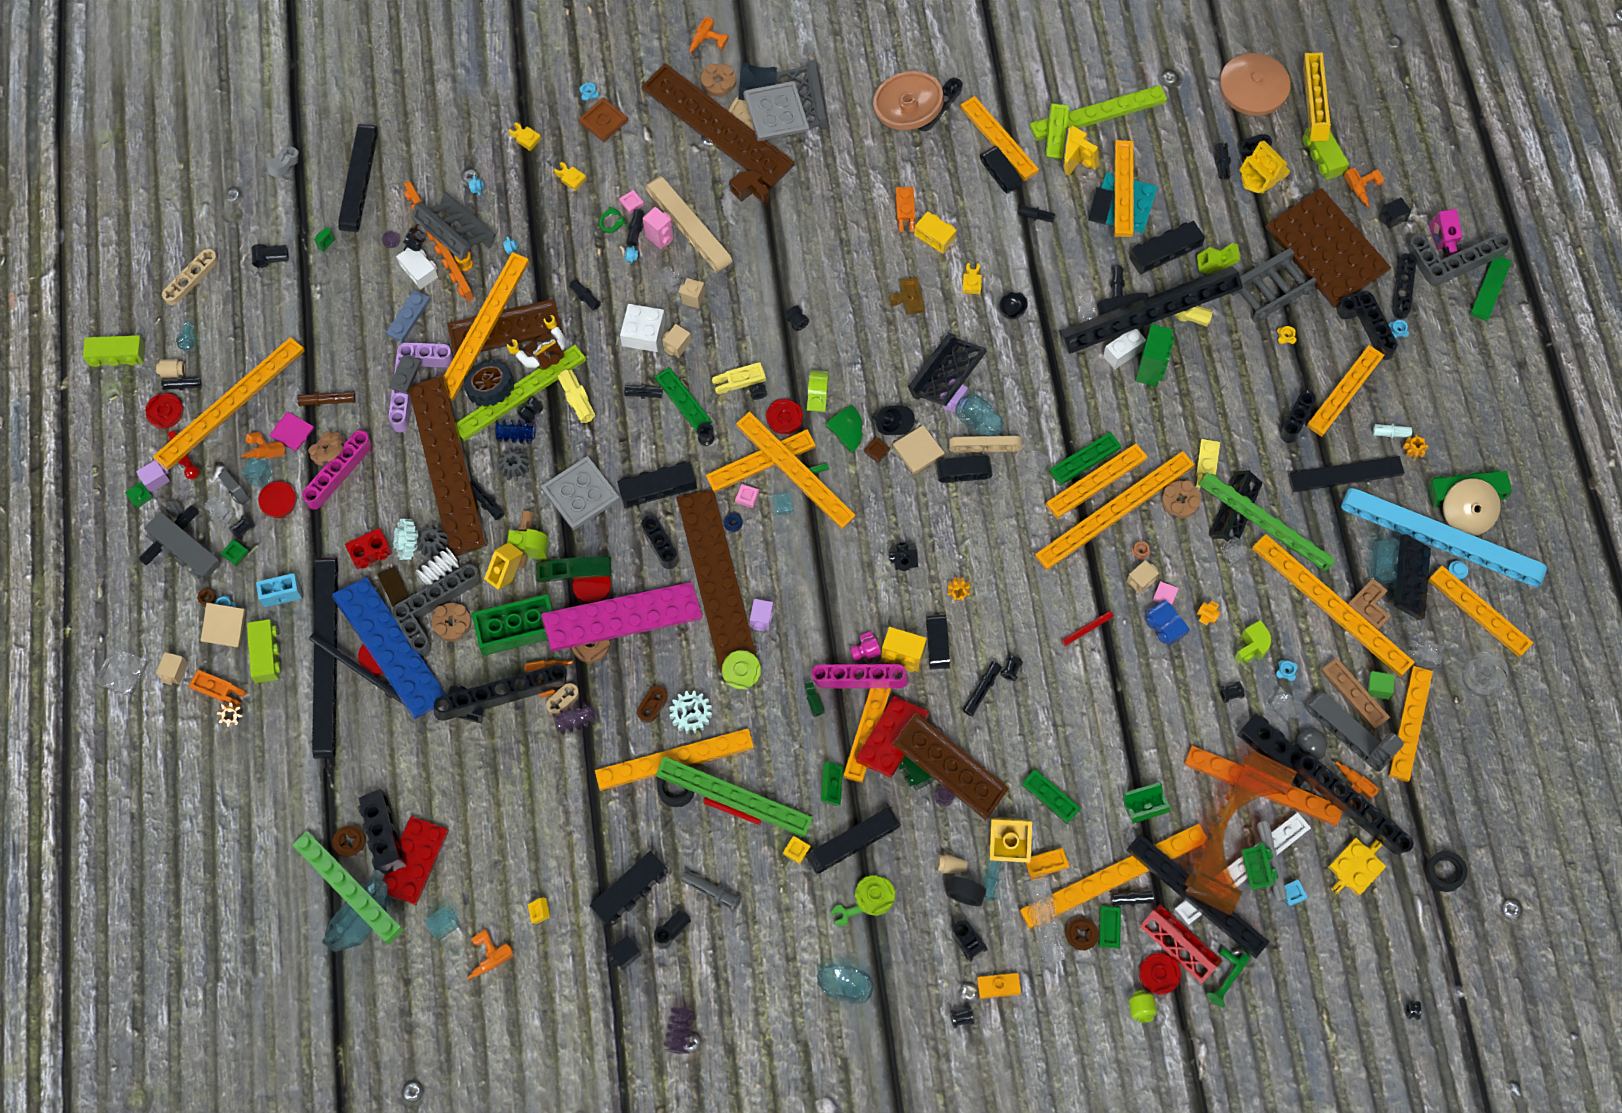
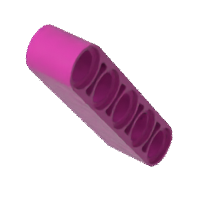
M359 430L353 433L343 445L340 454L328 462L304 489L302 497L310 509L320 508L370 451L372 444L365 431ZM341 468L339 471L334 472L335 469ZM324 482H328L327 485L322 486ZM312 496H316L315 499L309 500Z
M898 664L816 665L811 671V676L819 688H904L909 683L906 669ZM821 674H825L822 679H818ZM840 674H845L843 678L837 679ZM864 674L862 678L856 679L858 675ZM883 674L880 679H875L877 675ZM903 674L901 678L895 679L896 675Z

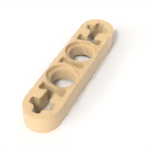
M212 249L203 250L163 290L162 297L168 305L179 303L217 264L218 257ZM194 268H201L198 274L192 273ZM183 280H188V281H189L186 286H184V287L179 286V284H180L181 281H183Z
M1019 436L953 437L949 440V450L956 453L1015 452L1022 449V438Z

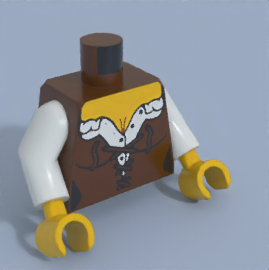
M550 315L553 319L550 323L546 322L544 318L546 327L552 330L522 348L521 351L516 340L512 339L513 347L507 344L508 352L516 354V358L525 367L545 370L551 365L558 364L560 359L565 356L563 350L565 349L566 339L559 327H556L557 322L553 315Z

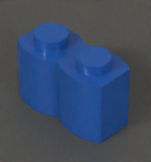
M1166 599L1146 613L1145 621L1151 629L1154 628L1158 632L1159 640L1168 646H1171L1189 632V627Z

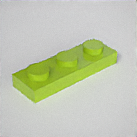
M1053 103L1050 105L1045 158L1063 159L1069 105Z

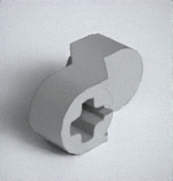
M293 147L281 149L275 158L268 160L267 173L274 177L284 175L290 166L297 164L299 151Z

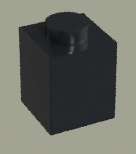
M1401 197L1384 205L1379 216L1381 221L1390 229L1407 221L1411 209Z
M628 935L608 950L610 954L609 961L615 968L619 966L622 971L642 955Z

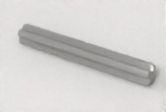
M1261 821L1257 824L1261 843L1264 842L1267 847L1271 848L1273 859H1270L1271 865L1276 868L1278 879H1275L1276 886H1272L1275 900L1282 901L1287 898V893L1269 822Z

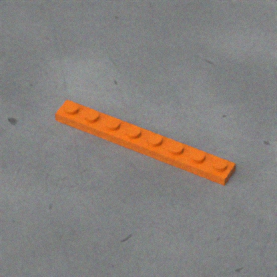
M408 181L404 183L406 191L403 193L407 201L411 200V208L414 211L415 204L422 201L412 183ZM426 232L429 241H434L435 243L433 246L438 256H442L441 262L444 268H449L451 281L457 283L458 287L456 289L460 297L464 296L467 302L473 300L471 289L449 250L429 232Z
M1191 746L1184 764L1187 767L1335 827L1338 825L1342 811L1329 800L1195 746Z

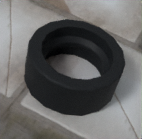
M658 779V795L666 805L683 807L693 799L695 792L687 790V793L681 798L669 797L664 788L666 780Z
M1443 851L1438 852L1428 861L1425 875L1433 888L1442 892H1450L1456 890L1464 883L1468 870L1466 863L1459 855L1454 852ZM1447 860L1453 863L1458 871L1457 879L1452 883H1444L1439 880L1434 871L1437 862Z
M954 876L950 877L945 894L960 903L978 907L982 906L987 889L972 880Z

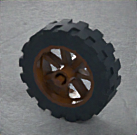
M490 360V362L483 361L481 362L482 364H477L472 370H469L468 375L464 377L465 382L463 386L472 403L475 402L477 406L483 405V407H488V405L494 406L498 402H503L504 398L511 395L510 392L514 390L513 384H515V380L507 364H503L501 361L495 362V360Z

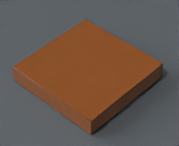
M603 97L578 120L580 124L604 143L628 122V117Z

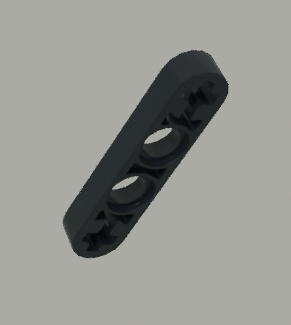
M959 78L949 79L942 87L943 96L949 97V100L943 102L941 111L931 122L918 128L920 131H929L960 95L963 83Z
M1409 253L1401 256L1397 267L1392 313L1398 319L1406 318L1410 313L1412 305L1416 258ZM1405 260H1407L1408 263H1409V266H1408L1407 269H1405V267H1406V262H1405ZM1407 275L1410 278V281H1403L1401 279V276ZM1399 291H1406L1408 297H1401ZM1401 303H1404V305H1403V311H1404V312H1400L1401 310H1400L1399 308H1400V306H1401Z

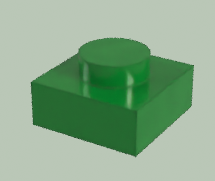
M327 227L320 231L314 239L318 249L322 252L335 240L332 231Z
M139 482L125 492L137 509L153 498L142 482Z
M232 540L220 554L237 567L248 555L249 551L235 540Z

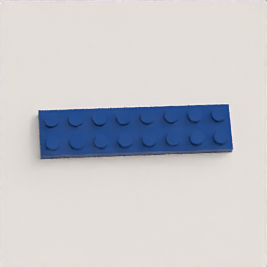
M366 577L333 593L332 598L413 719L415 720L434 710V701L438 697L446 695V693L420 655L413 650L395 618Z

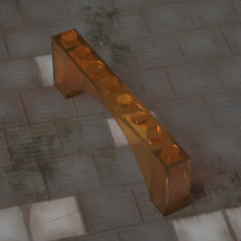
M1253 750L1249 756H1244L1240 764L1243 769L1241 773L1237 771L1232 781L1235 783L1234 789L1229 788L1225 799L1228 800L1226 806L1221 805L1217 816L1220 819L1218 823L1214 822L1209 831L1212 836L1210 840H1205L1201 848L1204 853L1202 857H1197L1193 868L1196 870L1193 875L1189 874L1185 885L1188 886L1185 893L1228 915H1231L1235 910L1243 892L1233 882L1225 861L1224 835L1228 821L1237 810L1252 800L1271 794L1281 793L1286 795L1297 771Z

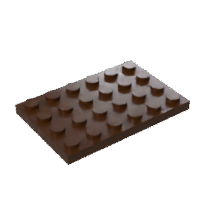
M1320 188L1265 226L1284 250L1289 248L1293 250V261L1310 280L1314 277L1316 278L1315 286L1334 308L1340 305L1344 297L1359 292L1391 269L1390 265L1323 188Z

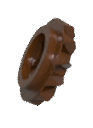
M347 825L340 828L334 834L332 844L334 850L340 856L349 858L357 856L363 850L366 841L364 833L358 827ZM346 835L350 839H354L352 841V848L349 847L348 844L344 845L347 842L345 837Z
M1077 918L1068 924L1065 937L1069 945L1075 948V950L1086 951L1095 946L1098 941L1099 932L1091 920ZM1077 929L1081 932L1088 930L1085 935L1086 940L1083 938L1076 940L1079 934Z

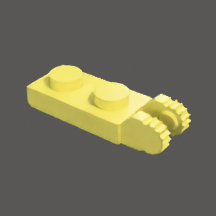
M761 362L726 371L713 377L712 382L713 384L724 383L726 380L728 381V383L715 388L716 394H722L729 390L732 391L765 382L766 377Z
M1201 439L1196 470V488L1201 487L1198 483L1207 472L1216 475L1220 442Z

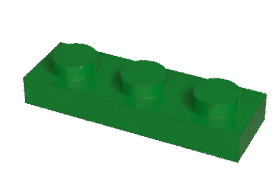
M1036 769L1022 783V786L1067 825L1081 810L1076 803Z

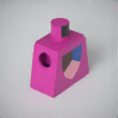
M1457 209L1438 212L1429 223V228L1436 248H1445L1447 256L1458 253L1456 244L1462 239Z

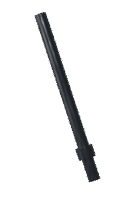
M311 634L309 637L310 641L383 690L386 696L391 699L394 698L403 704L391 685L389 686L316 634Z

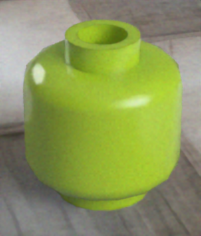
M1139 990L1134 992L1133 996L1128 1000L1132 1019L1137 1020L1138 1023H1147L1154 1020V1016L1157 1015V1006L1152 994L1146 993L1145 990Z

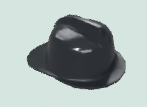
M889 405L878 409L875 416H872V419L881 434L902 435L912 429L915 415L907 406Z

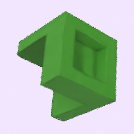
M1372 671L1369 678V687L1366 691L1372 697L1389 700L1394 690L1395 675Z

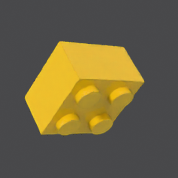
M889 627L882 646L881 661L885 664L902 665L907 672H919L925 654L927 638Z

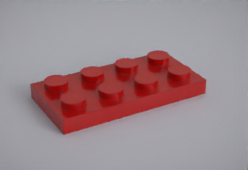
M893 696L857 755L856 763L892 778L905 756L892 745L915 713L927 720L929 711Z
M411 816L400 839L407 866L384 875L378 892L417 906L448 835V829Z

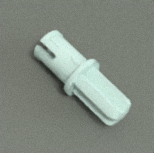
M1374 424L1373 436H1386L1393 438V436L1411 437L1412 428L1394 426V424Z

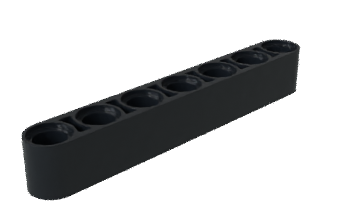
M357 125L338 220L340 231L359 232L378 137L377 125Z
M553 665L438 697L434 701V716L438 720L445 721L559 689L566 683L567 670L562 665ZM558 674L562 676V678L557 679L553 676ZM541 680L543 683L537 684L534 681ZM522 685L524 688L517 689L515 686ZM502 690L505 694L500 695L496 692ZM478 696H485L486 699H484V700H479L477 697H478ZM465 701L467 704L459 705L458 702ZM444 706L448 709L445 711H441L438 708Z
M1305 755L1295 761L1294 771L1392 853L1400 855L1409 852L1413 848V839L1315 757ZM1303 761L1308 764V770L1303 767ZM1319 774L1324 777V783L1320 782ZM1335 787L1340 790V796L1335 794ZM1351 800L1355 802L1356 809H1353L1351 807ZM1367 813L1371 816L1372 822L1367 820ZM1383 827L1388 831L1387 836L1382 831ZM1399 840H1401L1404 844L1403 849L1400 848L1398 844Z

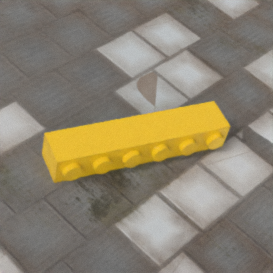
M1305 53L1303 73L1310 141H1329L1330 116L1323 53Z

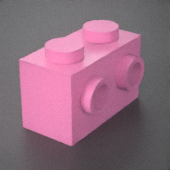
M654 207L643 217L645 237L659 249H662L673 240L671 217L666 212L663 213Z

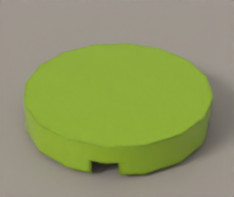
M737 650L730 653L724 659L721 672L729 686L736 689H747L758 681L761 666L754 654L748 651Z
M871 875L859 881L855 889V901L863 912L878 916L885 914L892 908L896 892L888 879L878 877V875Z

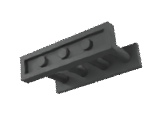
M447 192L443 194L441 204L427 208L422 202L415 204L412 219L460 260L466 259L469 248L480 242L489 249L492 248L496 234ZM446 211L450 216L440 219L436 213ZM457 221L462 227L453 230L448 224ZM470 232L475 237L465 240L460 235Z
M1291 248L1240 276L1243 289L1230 293L1232 296L1242 293L1256 312L1252 320L1254 323L1267 319L1274 311L1303 294H1310L1314 290L1316 278L1314 277L1306 282L1292 265L1294 252ZM1282 267L1286 268L1300 286L1291 290L1277 273V270ZM1271 276L1285 295L1277 299L1262 281L1263 278ZM1253 284L1257 285L1271 303L1262 307L1250 293L1248 287Z

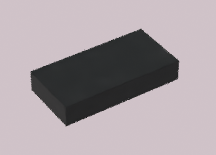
M1096 187L1088 221L1106 225L1114 191Z

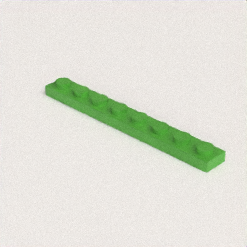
M1207 472L1199 481V486L1324 572L1334 564L1335 559L1328 552L1320 550L1312 541L1301 537L1296 530L1285 526L1280 519L1269 515L1264 508L1253 504L1248 497L1237 493L1232 486L1221 482L1216 475Z
M665 756L656 773V777L802 837L806 836L813 818Z
M308 831L292 844L388 945L404 930Z

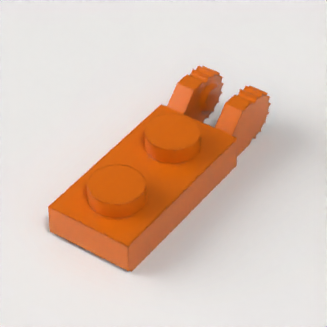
M896 187L899 232L904 230L903 222L909 221L910 232H914V187Z
M197 670L188 686L190 689L220 702L230 704L232 701L235 707L241 703L236 699L228 697L230 692L232 691L242 697L246 695V691L235 687L232 683L201 670Z

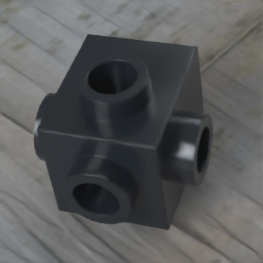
M899 542L896 545H892V552H889L890 564L894 563L895 570L907 571L910 568L918 567L915 542Z

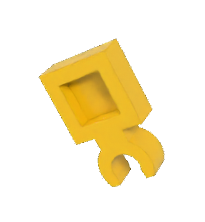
M514 123L517 131L508 130L509 135L516 138L518 144L530 151L541 140L540 134L529 127L523 130L519 123Z
M560 162V168L563 170L558 171L554 169V174L557 177H562V183L576 191L586 181V175L573 166L567 169L566 164Z
M967 263V274H963L962 293H981L982 275H978L980 271L979 263H977L976 269H971L970 263Z

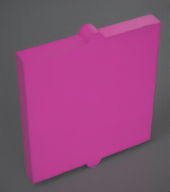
M286 412L280 422L276 423V427L269 436L297 452L303 442L307 441V437L313 431L314 426Z

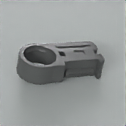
M226 470L218 475L222 483L231 492L233 501L243 505L250 500Z

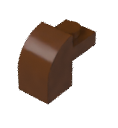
M744 171L729 181L730 191L741 202L751 194L763 205L769 202V189L763 184L761 174L754 171Z

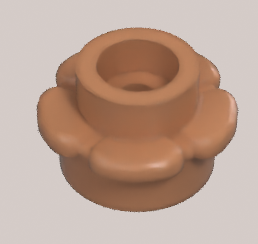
M1144 541L1136 542L1131 549L1132 555L1136 556L1139 560L1145 559V557L1150 555L1149 545Z

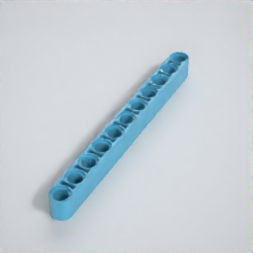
M1354 488L1347 490L1341 508L1348 513L1403 535L1408 534L1418 541L1530 586L1540 587L1547 571L1545 564Z

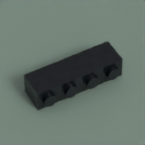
M1195 221L1185 222L1174 230H1167L1159 237H1152L1144 244L1135 245L1131 249L1129 259L1141 275L1202 247L1205 236Z
M679 462L675 466L661 467L653 472H642L638 476H627L617 481L624 509L697 489L691 462Z
M650 850L589 905L591 911L607 928L610 925L614 926L620 921L621 915L625 911L629 912L636 906L638 899L641 897L645 898L652 891L651 888L656 883L660 884L666 879V874L668 873L666 866Z

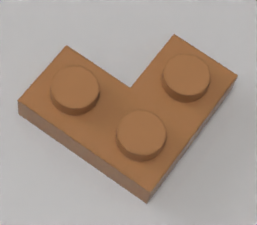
M1373 578L1348 604L1377 630L1391 617L1376 604L1388 590Z

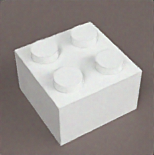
M628 304L620 334L622 346L658 352L666 321L664 310Z

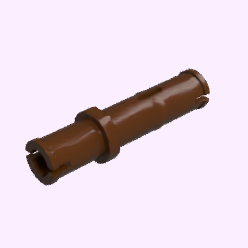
M354 391L314 392V394L297 395L299 406L315 405L319 407L322 404L355 403L356 400Z

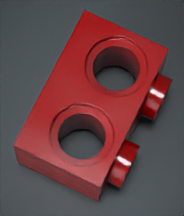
M380 528L345 543L357 570L367 568L371 563L384 560L392 554ZM382 544L380 548L374 549L376 545ZM364 552L362 556L356 557L358 553Z

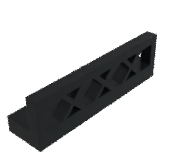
M1250 470L1236 471L1230 486L1240 495L1248 497L1254 504L1262 482ZM1251 481L1255 484L1252 491L1250 488ZM1222 502L1209 536L1213 539H1225L1232 547H1237L1248 519L1240 514L1241 520L1238 523V512ZM1232 528L1234 530L1233 538L1229 535Z

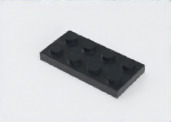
M1408 534L1400 535L1394 607L1417 620L1425 619L1431 548Z

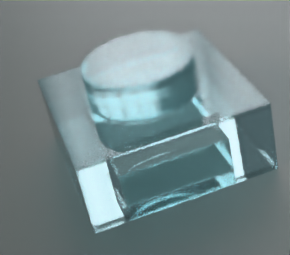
M791 492L772 495L775 516L794 513Z

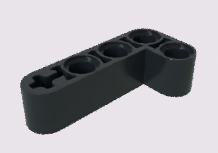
M1362 291L1344 297L1337 309L1338 316L1345 320L1358 316L1373 347L1384 354L1382 360L1391 359L1398 347V343L1374 295L1369 291Z

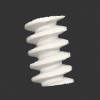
M447 547V553L444 551L440 552L441 558L434 556L435 563L429 560V567L421 566L423 572L418 569L416 570L417 575L425 585H431L434 583V580H440V575L443 577L447 576L446 571L452 573V566L459 568L457 559Z

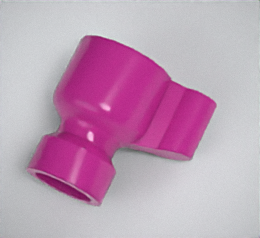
M872 631L860 635V646L849 647L854 662L861 660L862 657L870 659L881 655L875 636H873Z

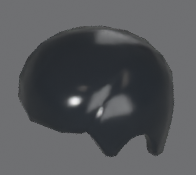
M1009 292L1001 298L999 303L1000 313L1005 318L1012 320L1022 317L1028 307L1027 298L1021 292Z

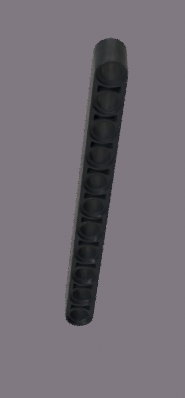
M337 557L317 558L315 565L314 634L337 649L338 605L332 598V595L338 591ZM314 643L312 755L314 759L335 758L337 659Z

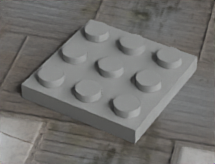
M795 81L744 91L743 95L758 141L807 132L809 130Z
M588 456L541 486L542 491L573 531L620 501L618 494Z

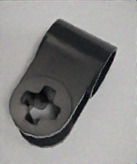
M960 920L954 925L952 937L968 961L972 962L976 955L982 951H987L985 943L967 921ZM958 927H964L967 931V935H958L956 929Z

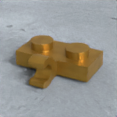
M918 278L900 280L901 293L890 294V305L897 306L904 302L906 315L923 313L925 307Z

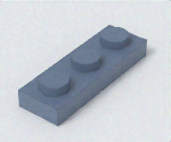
M413 290L386 331L387 337L403 344L431 301L430 297Z

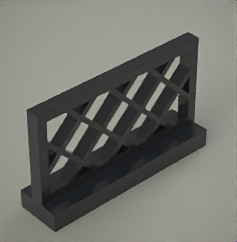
M948 333L908 385L913 398L917 400L924 398L947 406L986 354V348L957 339L955 334ZM960 346L964 347V349H965V350L956 352L957 349H958ZM978 352L976 356L969 358V353ZM966 355L967 359L957 362L956 358ZM954 359L953 364L945 366L949 360ZM968 364L965 370L959 371L958 367ZM956 368V373L947 376V371ZM939 374H944V377L935 380ZM958 378L956 383L949 385L948 381ZM946 383L945 387L936 389V385ZM933 386L934 391L925 393L928 388ZM948 392L944 399L938 397V394Z

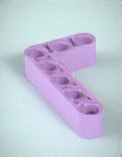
M403 343L397 349L395 371L402 356L410 353L408 355L410 357L420 359L421 367H449L454 358L450 347L445 344ZM392 390L389 421L396 432H403L409 426L412 403L410 393L407 395Z

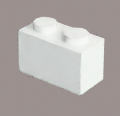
M407 248L397 255L396 258L399 266L421 290L438 278L436 273L437 267L432 260L428 261L426 259L427 256L422 249L415 252Z
M1137 329L1127 332L1105 347L1103 357L1116 369L1142 352L1146 339Z

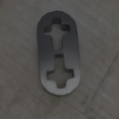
M1261 134L1245 139L1240 144L1239 153L1246 158L1252 156L1260 141H1265L1271 147L1272 138L1269 135Z

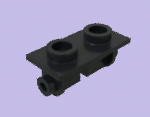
M419 224L414 229L410 228L403 241L406 244L403 251L407 247L415 252L421 250L426 235L417 229Z

